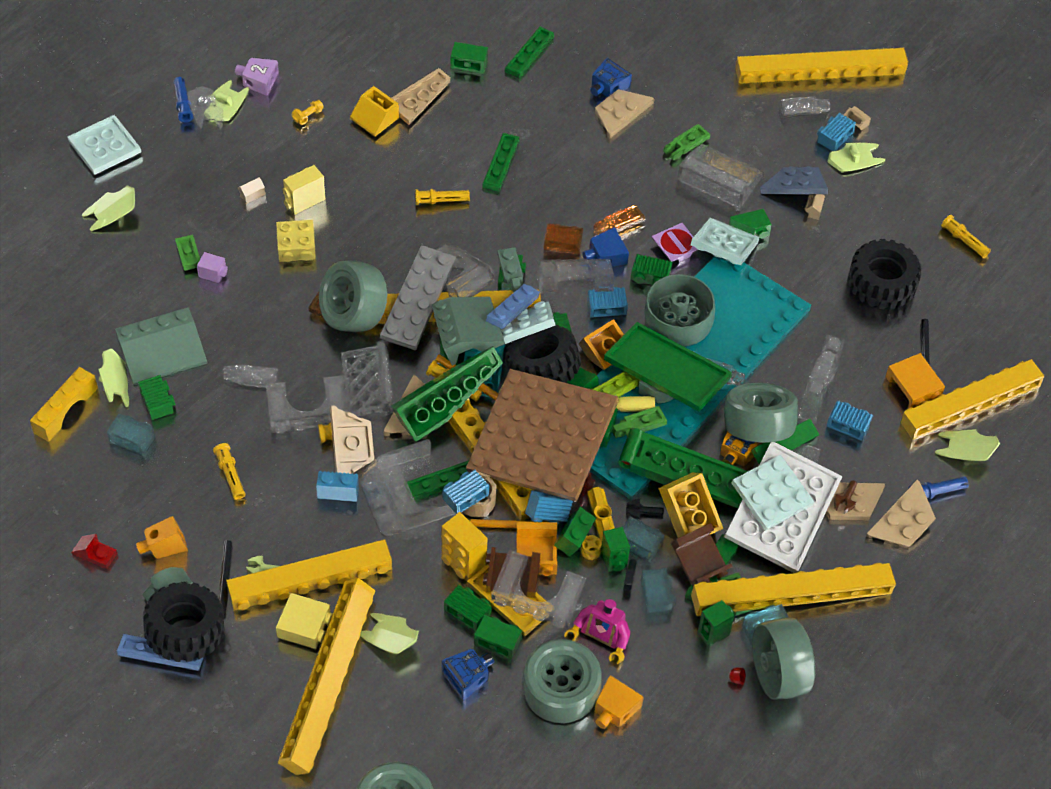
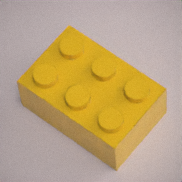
M692 472L659 488L678 538L710 523L714 528L710 535L724 529L702 473Z
M459 512L442 525L441 558L447 566L450 565L455 570L459 578H464L468 581L486 565L488 538Z

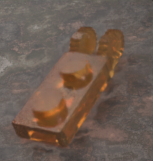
M633 205L605 217V219L596 222L593 227L595 231H600L599 234L612 228H616L617 232L644 222L645 216L636 205Z

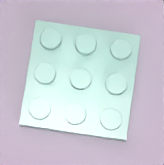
M115 115L68 136L69 143L94 175L141 153L140 146Z
M709 218L693 237L691 246L696 247L700 251L709 252L715 257L729 260L732 264L742 265L758 244L760 237Z
M541 301L536 303L534 307L526 308L505 328L501 329L505 344L555 326L549 301Z
M781 455L733 479L731 482L764 531L814 504V500Z

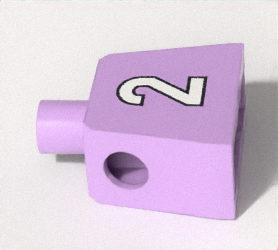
M250 58L246 66L237 65L235 69V75L242 76L244 87H249V89L267 96L279 73L278 61Z

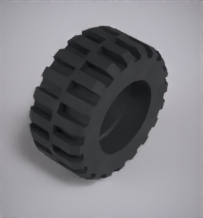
M879 239V241L872 240L869 241V244H863L856 250L852 258L848 274L850 289L853 290V294L856 297H860V301L868 303L873 308L877 306L879 309H894L896 306L901 307L905 305L915 295L921 278L922 267L917 255H913L914 252L910 248L907 249L905 244L901 242L898 244L895 240L886 241V239ZM886 269L896 274L898 278L893 280L882 279L873 274L871 270Z
M556 324L550 328L510 342L505 351V360L509 370L513 369L564 383L574 378V374L578 373L581 365V356L574 335L565 327Z
M181 582V584L172 583L167 588L165 586L160 588L158 593L155 592L150 596V600L146 602L145 610L143 611L146 643L151 649L153 648V652L157 655L162 654V658L167 660L171 658L175 662H181V660L191 662L195 658H198V660L204 658L206 653L209 655L214 651V647L216 648L220 644L224 634V610L221 600L218 599V596L213 591L210 593L209 588L205 586L200 587L198 583L194 582L193 584H187V582ZM178 616H191L201 621L188 628H178L167 623Z

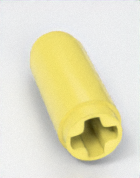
M620 397L616 406L620 412H641L655 407V397Z

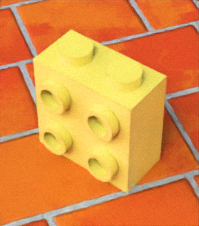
M315 165L305 168L283 180L284 205L294 215L325 200L324 176Z
M313 220L276 222L279 262L316 260Z
M291 593L276 626L277 638L316 649L319 642H323L325 636L324 629L326 625H329L333 615L330 612V604Z

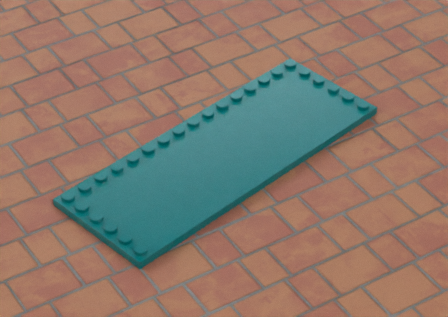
M714 256L695 276V278L703 281L713 293L715 319L709 334L703 340L690 346H684L731 371L732 377L700 412L674 398L669 402L655 403V407L659 406L666 417L667 425L646 431V433L683 446L724 403L728 392L739 386L811 310V304L744 262L742 265L732 264L729 260ZM671 315L667 316V318H669V319L674 318V317L671 316ZM682 318L681 321L686 322L687 319ZM614 365L605 370L602 369L597 375L599 385L624 371ZM638 386L620 397L642 395L638 393ZM618 411L615 425L619 424L625 416L638 412ZM612 432L607 448L599 447L589 472L632 501L651 479L630 472V469H625L618 464L627 436L615 438Z

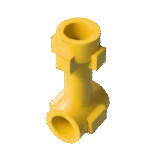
M320 100L310 103V107L303 111L298 108L295 109L291 114L292 119L296 123L304 125L308 121L307 116L314 112L320 113L324 106Z

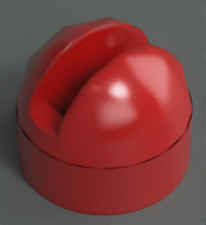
M743 667L733 668L729 673L730 681L735 684H744L746 679L745 669Z

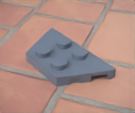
M810 166L784 167L760 187L761 194H828V188L819 167Z

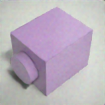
M204 252L197 264L198 277L219 283L222 277L226 276L228 270L225 258Z

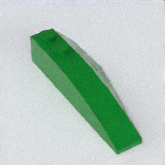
M492 346L429 381L393 404L391 408L406 431L417 442L449 421L452 415L465 404V401L478 390V387L484 381L489 379L503 362Z

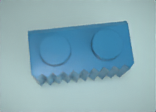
M838 113L835 117H830L825 127L822 126L818 130L817 142L831 151H836L853 135L856 122L841 113Z
M613 287L607 290L593 289L588 291L587 303L590 318L627 315L628 303L625 288Z
M837 401L829 416L827 427L863 441L870 427L873 415L869 414L866 410H859L854 406L851 407L849 403Z
M476 470L470 473L465 472L456 482H449L442 490V499L456 514L462 513L489 495V484Z
M319 471L316 485L317 499L357 502L359 491L358 474Z
M531 491L525 514L533 522H542L543 520L557 522V524L559 522H567L573 501L540 491Z

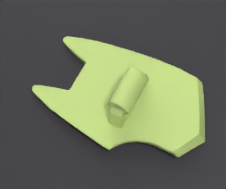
M229 80L208 97L210 105L204 113L209 122L229 121L247 96L249 87L238 93L230 89L232 80Z
M846 143L843 149L830 152L827 162L843 173L878 165L885 162V159L873 158L870 150L877 148L879 144Z
M126 186L116 193L107 192L89 207L82 216L86 217L94 213L98 219L92 225L90 231L100 229L132 211L135 206V189Z
M112 348L103 351V365L98 369L100 373L99 381L103 383L109 402L113 401V394L115 393L121 395L127 408L129 407L126 363Z
M976 429L946 431L939 433V436L950 439L948 448L936 450L935 454L961 460L986 461L1000 445L997 436H984L979 434Z
M380 613L370 614L378 622L372 631L360 632V637L367 642L396 655L416 643L419 633L418 630L407 626L406 618Z

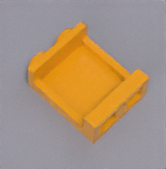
M921 353L888 366L885 377L889 382L895 380L909 400L908 408H915L925 401L934 400L944 392L945 385Z
M517 522L516 555L532 557V552L541 553L538 574L544 576L557 574V547L554 546L557 540V522Z

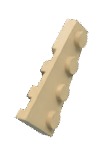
M438 68L393 96L392 99L399 103V117L410 125L450 83V77Z

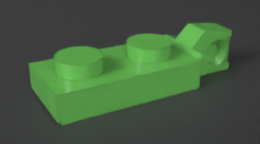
M657 406L625 416L619 424L613 425L612 432L615 438L628 436L631 428H637L646 432L667 425V419L661 408Z

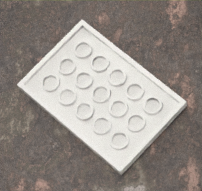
M771 442L760 465L781 455L814 500V504L764 531L746 503L742 500L724 538L796 573L802 565L842 476L775 442Z

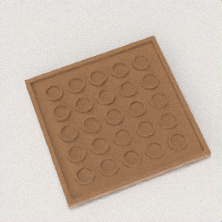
M510 369L466 469L468 472L476 470L490 475V478L577 502L618 404V396Z

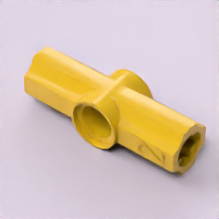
M595 487L587 491V497L592 515L596 517L593 524L602 542L603 531L615 529L611 516L612 510L608 505L605 491L600 487Z

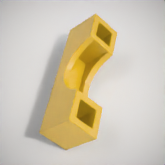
M79 367L30 419L33 433L50 442L61 430L63 419L70 407L79 400L86 402L98 389L95 375Z

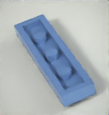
M523 284L487 315L486 322L500 329L505 328L539 298L540 291L530 285Z
M123 634L117 649L118 656L198 671L203 661V658L199 660L195 658L191 662H186V660L175 662L171 658L167 660L162 658V654L157 655L153 652V648L151 649L148 646L145 638Z

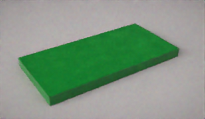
M636 322L604 354V360L698 412L732 377L731 371L639 322Z

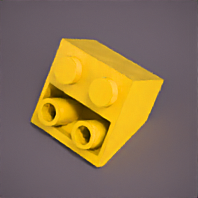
M373 86L361 95L350 115V119L373 136H377L399 118V103Z

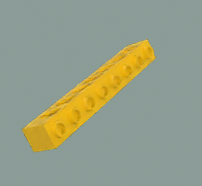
M468 398L465 404L452 415L448 422L472 454L486 421L483 422L477 408L472 407ZM491 478L496 483L497 490L520 521L528 519L529 516L525 512L531 491L534 490Z

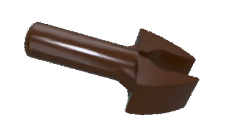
M851 480L844 495H835L834 505L836 511L843 502H846L843 514L854 509L856 502L852 501L851 497L857 486L856 481Z

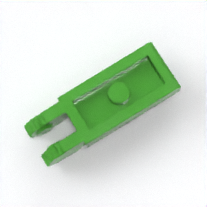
M697 124L674 138L672 142L663 148V152L668 154L677 148L670 156L675 161L683 154L710 139V133Z

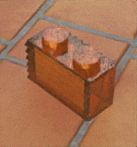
M547 224L544 250L580 255L583 228Z

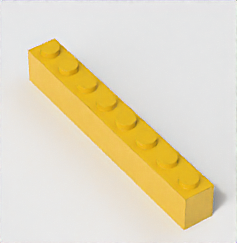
M1032 359L1026 362L1021 361L1014 367L1005 368L1001 372L994 375L990 374L980 381H973L968 386L956 388L951 393L942 394L931 401H925L915 408L910 407L906 409L903 413L901 424L912 440L1040 387L1044 374Z
M384 539L226 581L233 610H245L258 604L265 605L270 601L287 599L291 593L296 595L306 594L312 590L326 589L335 584H344L345 581L351 579H364L370 575L384 574L392 570V558Z

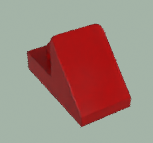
M97 534L82 536L71 552L72 555L105 569H108L118 554L117 549L100 543Z

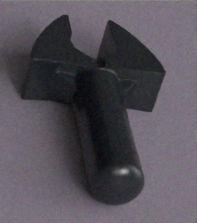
M640 499L632 500L626 505V508L636 509L635 511L626 510V515L636 521H639L642 514H664V508L643 506L640 504Z
M634 559L629 560L624 590H632L637 561Z

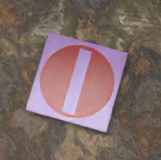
M683 223L652 236V239L671 262L677 259L681 262L689 258L692 252L698 250L696 247L691 246L693 235Z

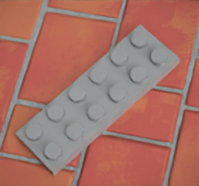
M421 245L383 327L380 339L416 350L433 313L432 304L438 301L454 266L456 256Z

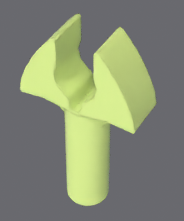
M256 556L248 560V565H257V567H246V570L249 574L279 566L265 564L263 556Z

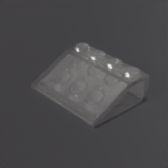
M701 144L682 161L679 166L677 180L741 208L763 177L764 171Z

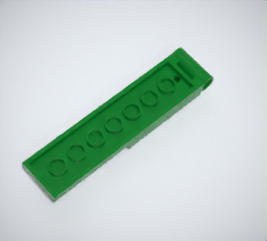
M637 428L629 430L618 461L621 467L630 469V472L664 485L692 472L702 473L712 499L739 508L743 500L731 482L748 471L653 436Z

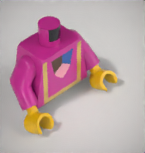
M608 599L605 602L601 600L596 605L591 604L583 608L573 622L574 626L565 632L564 637L569 632H572L574 634L572 641H574L579 635V628H581L582 633L614 649L617 647V650L610 654L609 660L610 662L613 661L615 655H617L619 658L617 664H619L625 658L622 651L626 649L631 631L625 621V612L616 608L617 604L614 600Z

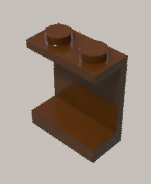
M711 523L677 538L671 543L692 587L700 582L710 583V578L714 576L719 579L727 575V570L733 567L731 563L725 565L710 535L714 531Z
M492 547L491 553H487L486 565L489 566L488 573H484L483 585H486V592L535 598L541 553L532 552L531 557L496 552V547Z

